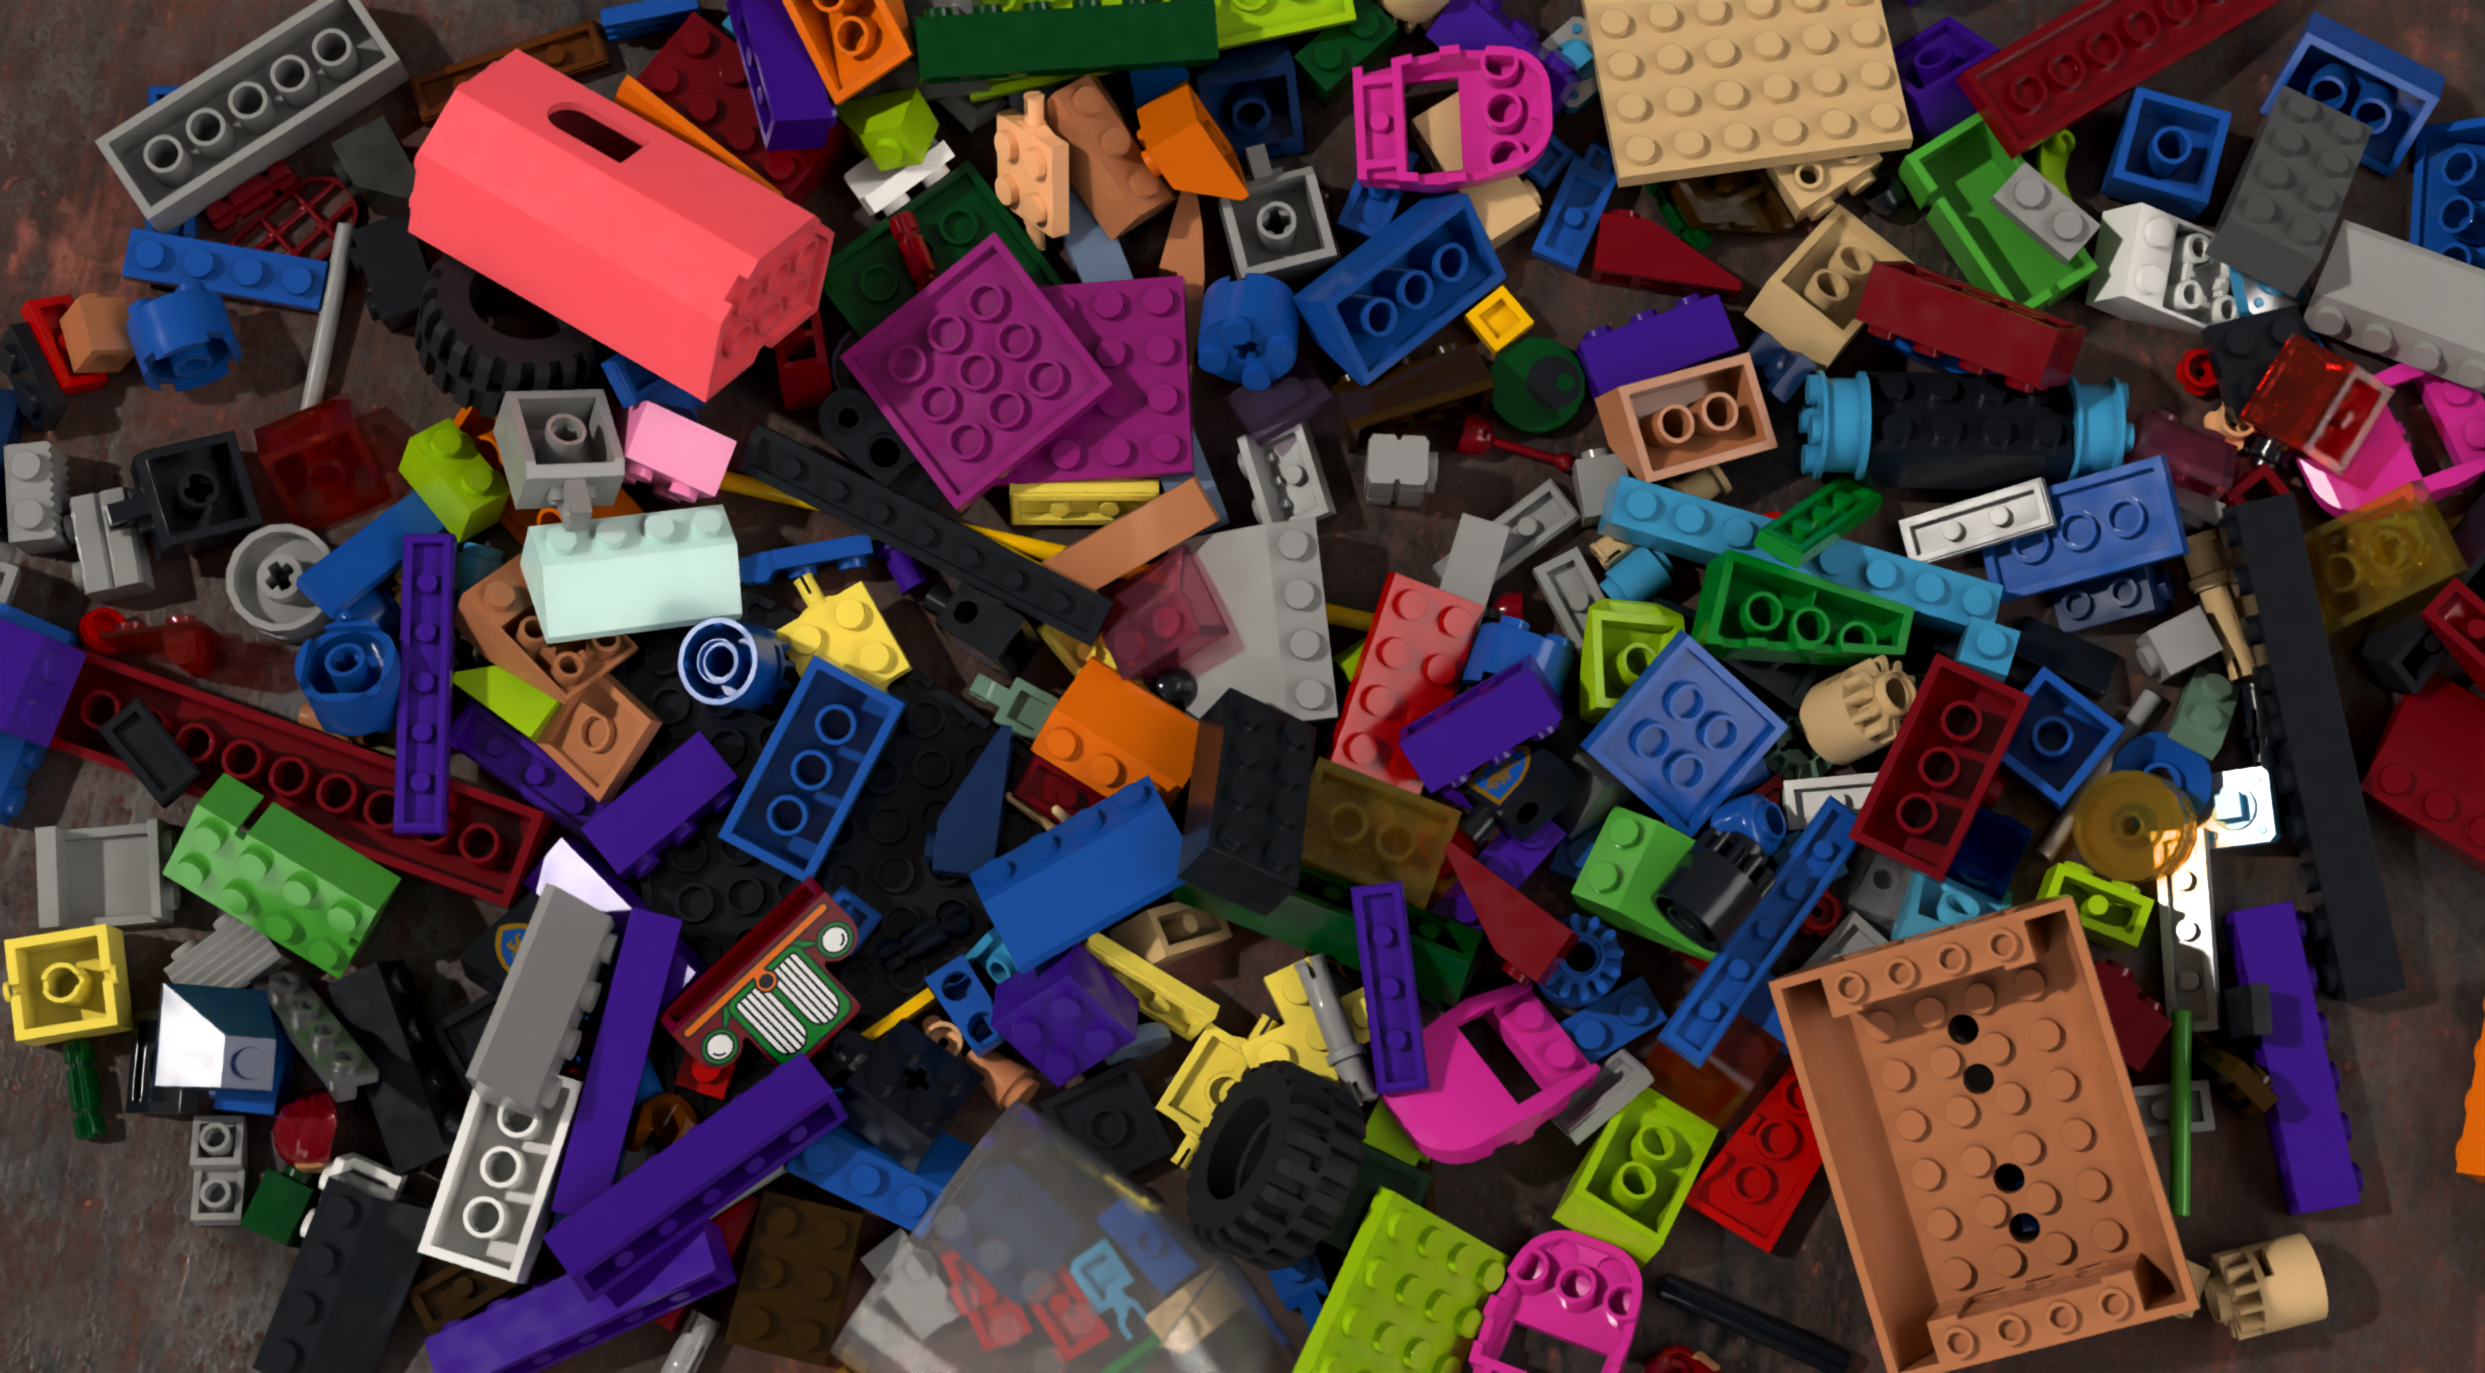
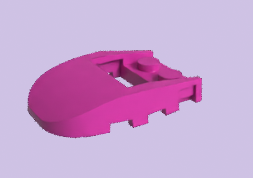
M1456 44L1439 46V52L1413 57L1412 53L1391 58V67L1369 73H1364L1362 66L1352 68L1357 179L1362 187L1443 193L1515 177L1530 169L1541 158L1551 139L1553 131V103L1550 80L1541 62L1525 50L1511 46L1487 45L1485 50H1461L1460 45ZM1458 81L1463 170L1427 174L1409 172L1405 85Z
M2404 363L2397 364L2326 398L2310 409L2299 420L2295 428L2292 443L2294 457L2316 502L2326 512L2338 519L2348 522L2366 523L2381 518H2388L2392 513L2411 509L2416 513L2433 507L2435 502L2454 492L2458 493L2473 485L2480 475L2485 473V401L2477 390ZM2412 380L2454 464V467L2426 477H2422L2382 394L2384 390Z
M1531 981L1526 987L1518 982L1466 998L1456 1007H1453L1423 1029L1430 1087L1381 1094L1384 1106L1410 1142L1431 1159L1446 1164H1468L1492 1155L1495 1148L1512 1141L1518 1145L1532 1137L1534 1131L1551 1118L1553 1120L1565 1110L1572 1095L1579 1088L1584 1086L1588 1090L1594 1085L1601 1068L1597 1063L1591 1065L1533 993L1532 988L1534 984ZM1484 1016L1542 1091L1517 1104L1458 1028L1471 1020Z
M1554 1230L1530 1240L1526 1246L1520 1249L1508 1267L1507 1272L1509 1276L1496 1296L1490 1294L1482 1312L1485 1317L1478 1340L1473 1342L1468 1359L1473 1368V1373H1529L1498 1361L1515 1323L1607 1357L1600 1373H1622L1642 1309V1277L1634 1260L1619 1247L1576 1231Z

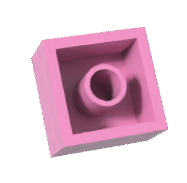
M648 400L624 409L622 405L616 407L612 418L625 457V476L622 482L635 485L637 480L654 487L651 493L653 496L675 505H679L681 500L696 503L697 499L716 497L737 441Z

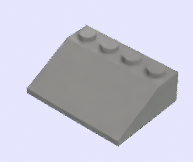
M1316 518L1264 523L1191 537L1168 549L1180 668H1184L1189 672L1193 683L1192 698L1190 703L1185 706V713L1199 721L1231 687L1312 726L1337 723L1338 709Z

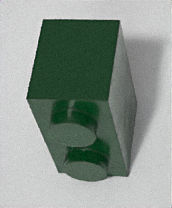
M1357 0L1354 3L1356 22L1324 29L1293 57L1296 80L1325 110L1353 86L1352 68L1362 66L1364 73H1368L1396 48L1399 27L1372 0Z

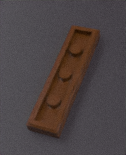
M595 18L410 77V85L425 127H430L436 123L454 90L460 83L469 81L485 70L490 63L500 60L516 48L573 80L612 68Z

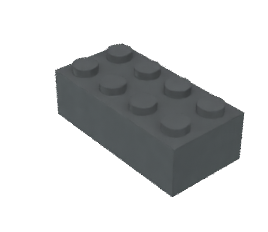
M2283 85L2259 123L2204 254L2295 298L2320 262L2373 127Z

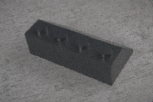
M353 1170L329 1176L253 1369L262 1373H378L425 1254L417 1251L433 1206Z

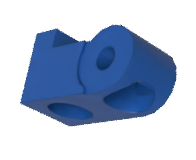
M963 954L924 978L979 1059L1007 1041L991 1026L993 999ZM957 975L951 980L947 981L950 977Z

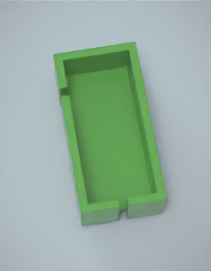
M1977 112L1907 155L1900 165L1896 176L1919 210L1926 206L1930 207L1931 210L1926 216V220L1971 285L2042 311L2047 304L2050 307L2084 286L2098 267L2084 246L2066 266L2062 265L1989 203L1997 191L2025 160L2022 156L2011 160Z
M223 773L197 803L162 874L340 979L364 948L381 917L380 915L385 910L402 878L275 802L271 803L247 834L239 830L240 827L260 805L264 796L228 774Z

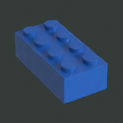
M821 654L813 655L717 837L802 882L810 875L815 880L909 701Z

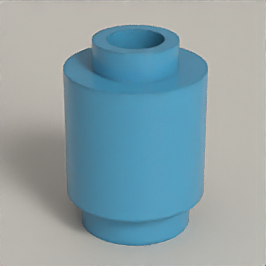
M1638 546L1604 573L1606 579L1598 584L1607 599L1649 602L1655 595L1657 596L1672 584L1668 573L1674 567L1663 552L1653 549L1648 550L1646 547Z

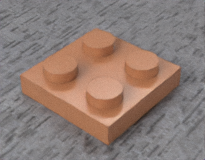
M608 672L565 705L561 703L536 744L599 803L610 804L663 722Z

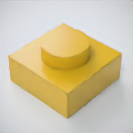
M1504 285L1471 309L1464 317V321L1495 357L1534 325V321Z

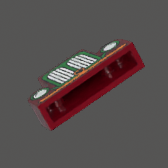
M810 875L666 1008L658 1018L670 1034L701 1065L709 1069L726 1068L734 1063L741 1054L743 1048L742 1041L745 1038L750 1039L776 1067L788 1062L801 1052L809 1059L815 1053L822 1052L828 1048L835 1040L837 1032L860 1011L859 1002L825 967L827 961H840L850 955L856 947L858 940L857 927L845 911Z

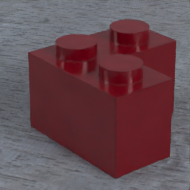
M2097 959L2094 961L2128 1074L2132 1076L2142 1071L2173 1022L2162 1015L2165 1009L2161 1004L2151 997L2140 993L2142 988L2131 981L2134 975L2129 969L2112 959H2107L2106 962Z

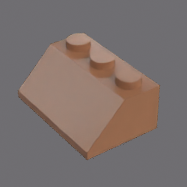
M1087 74L1054 92L1044 102V120L1047 122L1048 127L1056 136L1069 143V181L1111 241L1177 204L1179 193L1170 186L1163 174L1155 178L1141 156L1144 148L1136 136L1135 129L1100 78Z
M1749 352L1623 385L1595 398L1609 447L1638 480L1653 483L1778 447Z

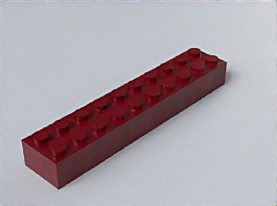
M72 646L87 653V656L51 740L49 749L139 780L98 731L100 727L139 697L147 704L205 775L203 779L182 796L199 802L220 776L226 773L264 796L260 805L248 818L249 820L257 822L271 803L275 802L382 867L506 911L511 909L527 894L528 888L523 882L538 865L555 822L547 813L450 779L448 835L396 836L393 833L396 759Z

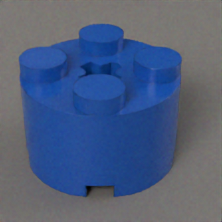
M1246 273L1245 280L1229 282L1230 276L1215 281L1203 296L1197 344L1198 365L1202 370L1214 373L1225 380L1241 383L1248 390L1262 391L1270 387L1271 381L1285 375L1296 361L1300 314L1292 300L1295 294L1288 285L1268 275Z
M201 281L183 283L176 288L175 292L156 299L144 298L137 300L129 305L127 309L130 318L126 324V331L144 382L153 390L162 391L160 384H174L176 392L206 386L221 379L230 372L227 363L235 358L237 363L242 358V351L222 297L213 291L206 290L204 283Z
M1501 616L1499 623L1486 621L1485 624L1479 626L1460 684L1463 687L1472 684L1473 687L1527 655L1532 654L1561 700L1575 659L1572 653L1575 643L1566 637L1556 634H1547L1545 638L1529 632V623L1512 616Z
M347 618L334 621L324 626L326 633L319 636L313 642L309 637L298 651L294 671L300 688L324 731L345 736H360L375 731L384 733L394 729L397 725L401 660L391 637L382 631L375 622L362 618Z

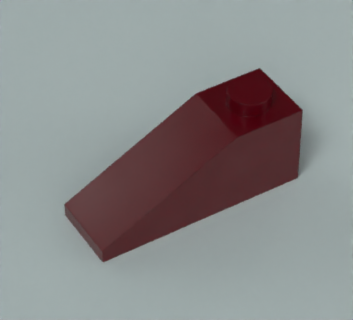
M1614 209L1611 210V213L1602 212L1597 226L1589 282L1684 297L1701 292L1705 298L1718 293L1721 302L1735 304L1742 285V281L1654 221L1640 218V214L1635 211Z
M819 306L817 312L775 345L777 367L786 411L820 406L826 397L833 393Z
M2455 576L2425 607L2420 616L2485 694V602Z
M1449 841L1444 848L1445 853L1494 951L1507 960L1501 969L1525 987L1531 979L1545 986L1560 966V963L1563 962L1580 939V936L1460 847Z

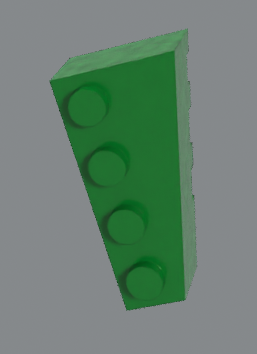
M1726 549L1707 563L1691 637L1715 659L1854 666L1868 658L1874 659L1883 654L1887 657L1889 665L1905 655L1915 608Z

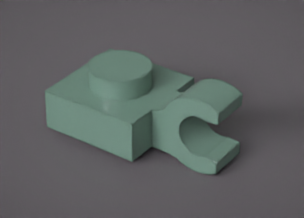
M978 673L969 689L970 696L999 709L993 719L994 724L998 726H1012L1015 735L1032 744L1053 708L1060 700L1019 677H1016L1009 690Z

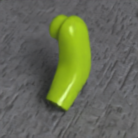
M2065 129L2037 146L2033 168L2072 200L2066 184L2065 172L2070 152L2075 147V138L2070 131Z

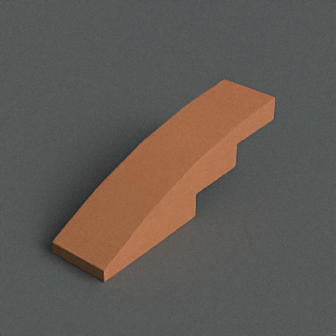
M1180 191L1159 265V277L1183 275L1186 280L1190 382L1192 383L1198 355L1199 326L1203 296L1205 294L1203 226L1197 193Z
M1195 475L1117 517L1109 524L1068 545L1062 551L1040 563L1097 590L1220 520V517Z

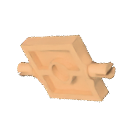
M1028 91L1023 94L1025 115L1014 108L996 113L997 133L994 137V145L997 152L998 178L995 181V191L1000 202L1023 219V223L1026 225L1027 236L1038 250L1042 252L1046 249L1045 234L1051 238L1069 234V143L1056 136L1044 120L1045 94H1042L1040 91Z

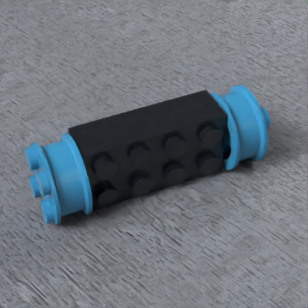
M1816 370L1813 375L1808 374L1806 376V404H1800L1798 411L1799 434H1807V444H1803L1801 451L1802 474H1810L1813 480H1819L1823 472L1851 473L1855 481L1862 480L1863 487L2000 490L2039 477L2045 479L2048 487L2124 465V453L2132 452L2135 436L2133 423H2126L2129 386L2127 382H2120L2117 377H2109L2104 384H2079L2075 376H2070L2067 385L2051 386L2048 391L2035 389L2033 393H2027L2004 384L2006 376L2002 374H1987V376L1969 373L1858 371L1855 378L1826 377L1823 370Z

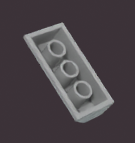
M2343 219L2303 316L2305 328L2485 393V270Z
M546 883L465 1076L482 1101L537 1120L541 1119L545 1107L552 1109L558 1099L562 1087V1079L557 1077L564 1060L571 1061L578 1050L582 1037V1031L577 1030L584 1012L591 1013L601 991V983L597 982L603 965H611L614 961L621 937L616 935L618 930L611 916L549 883Z

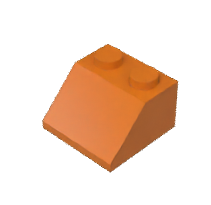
M1186 79L1136 110L1141 129L1136 131V136L1144 148L1141 156L1155 178L1163 174L1174 190L1240 201L1250 196L1236 151Z

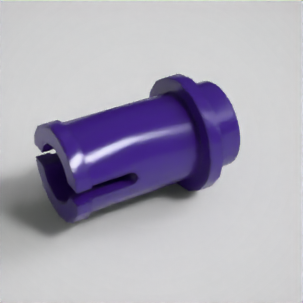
M879 540L874 542L877 548L875 552L876 558L884 560L902 596L922 588L930 581L917 559Z

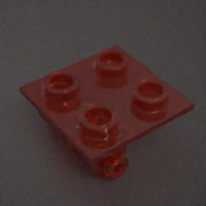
M190 614L170 616L165 619L166 624L146 627V623L141 621L123 622L116 624L115 631L99 633L101 640L127 657L165 652L170 662L197 679L207 678L213 673L216 666L214 645L226 643L225 637L202 620H197V616Z

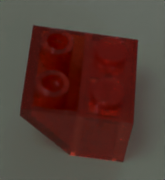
M2291 333L2238 419L2313 468L2342 476L2392 397L2395 389L2357 364L2295 333Z

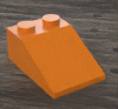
M782 0L835 105L843 104L916 55L903 0Z

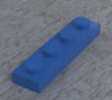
M131 228L121 276L125 280L177 288L181 284L190 281H201L204 283L206 290L213 291L223 297L320 313L329 263L327 261Z

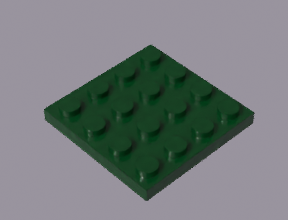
M967 160L830 257L822 293L858 340H861L917 294L915 287L917 283L912 282L898 248L900 241H895L889 227V219L905 211L914 213L920 230L918 234L923 235L937 268L935 276L943 274L995 232L1038 286L1064 285L1065 283L1006 207L1000 202L999 198L972 163Z

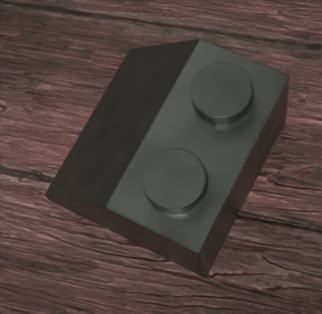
M384 115L330 143L339 158L331 163L356 204L365 200L374 214L385 217H392L407 211L410 214L411 210L408 203L414 188L416 170L404 145Z

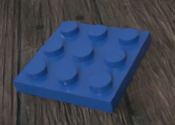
M1680 629L1580 746L1670 826L1692 838L1789 726L1690 635Z

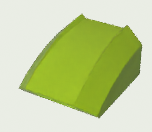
M1600 598L1589 606L1580 668L1579 699L1580 718L1589 725L1598 724L1679 630L1681 629L1685 632L1682 614L1657 603Z

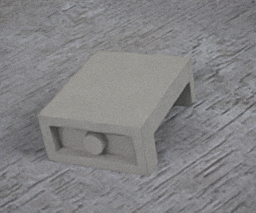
M148 818L147 823L70 830H63L57 826L35 828L39 929L51 933L100 924H108L115 928L174 923V910H179L181 905L180 886L162 874L178 843L177 833L174 829L170 830L169 823L160 818Z

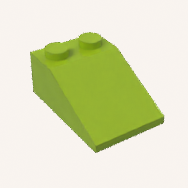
M1647 1087L1603 1124L1572 1177L1552 1218L1573 1231L1619 1247L1634 1260L1640 1271L1663 1246L1719 1129L1650 1087Z

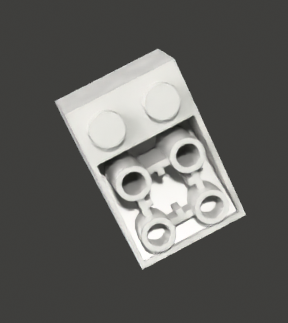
M2143 202L2103 211L2093 260L2098 269L2090 278L2085 301L2086 305L2124 320L2201 336L2200 331L2206 326L2241 318L2237 312L2235 298L2233 297L2228 265L2204 254L2213 232Z

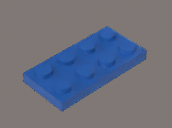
M2164 455L2154 456L2048 486L2047 489L2058 527L1981 550L1988 581L2004 585L1999 605L2190 554L2167 456Z

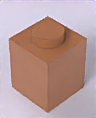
M101 293L82 295L75 300L59 320L74 373L120 372L135 355L126 331V324L130 317L125 297H104Z

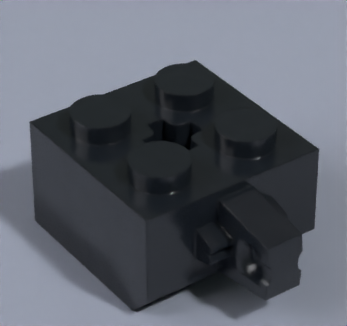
M234 430L148 449L133 456L130 472L135 488L128 490L129 499L108 504L104 511L110 532L138 527L140 535L149 534L158 563L238 545L248 534L261 529L263 524ZM195 491L197 498H205L204 502L199 503L194 498H187L188 492Z
M903 1018L881 1043L870 1040L846 1026L834 1040L827 1055L844 1069L845 1074L849 1077L838 1099L848 1116V1119L842 1123L913 1174L966 1112L985 1078Z

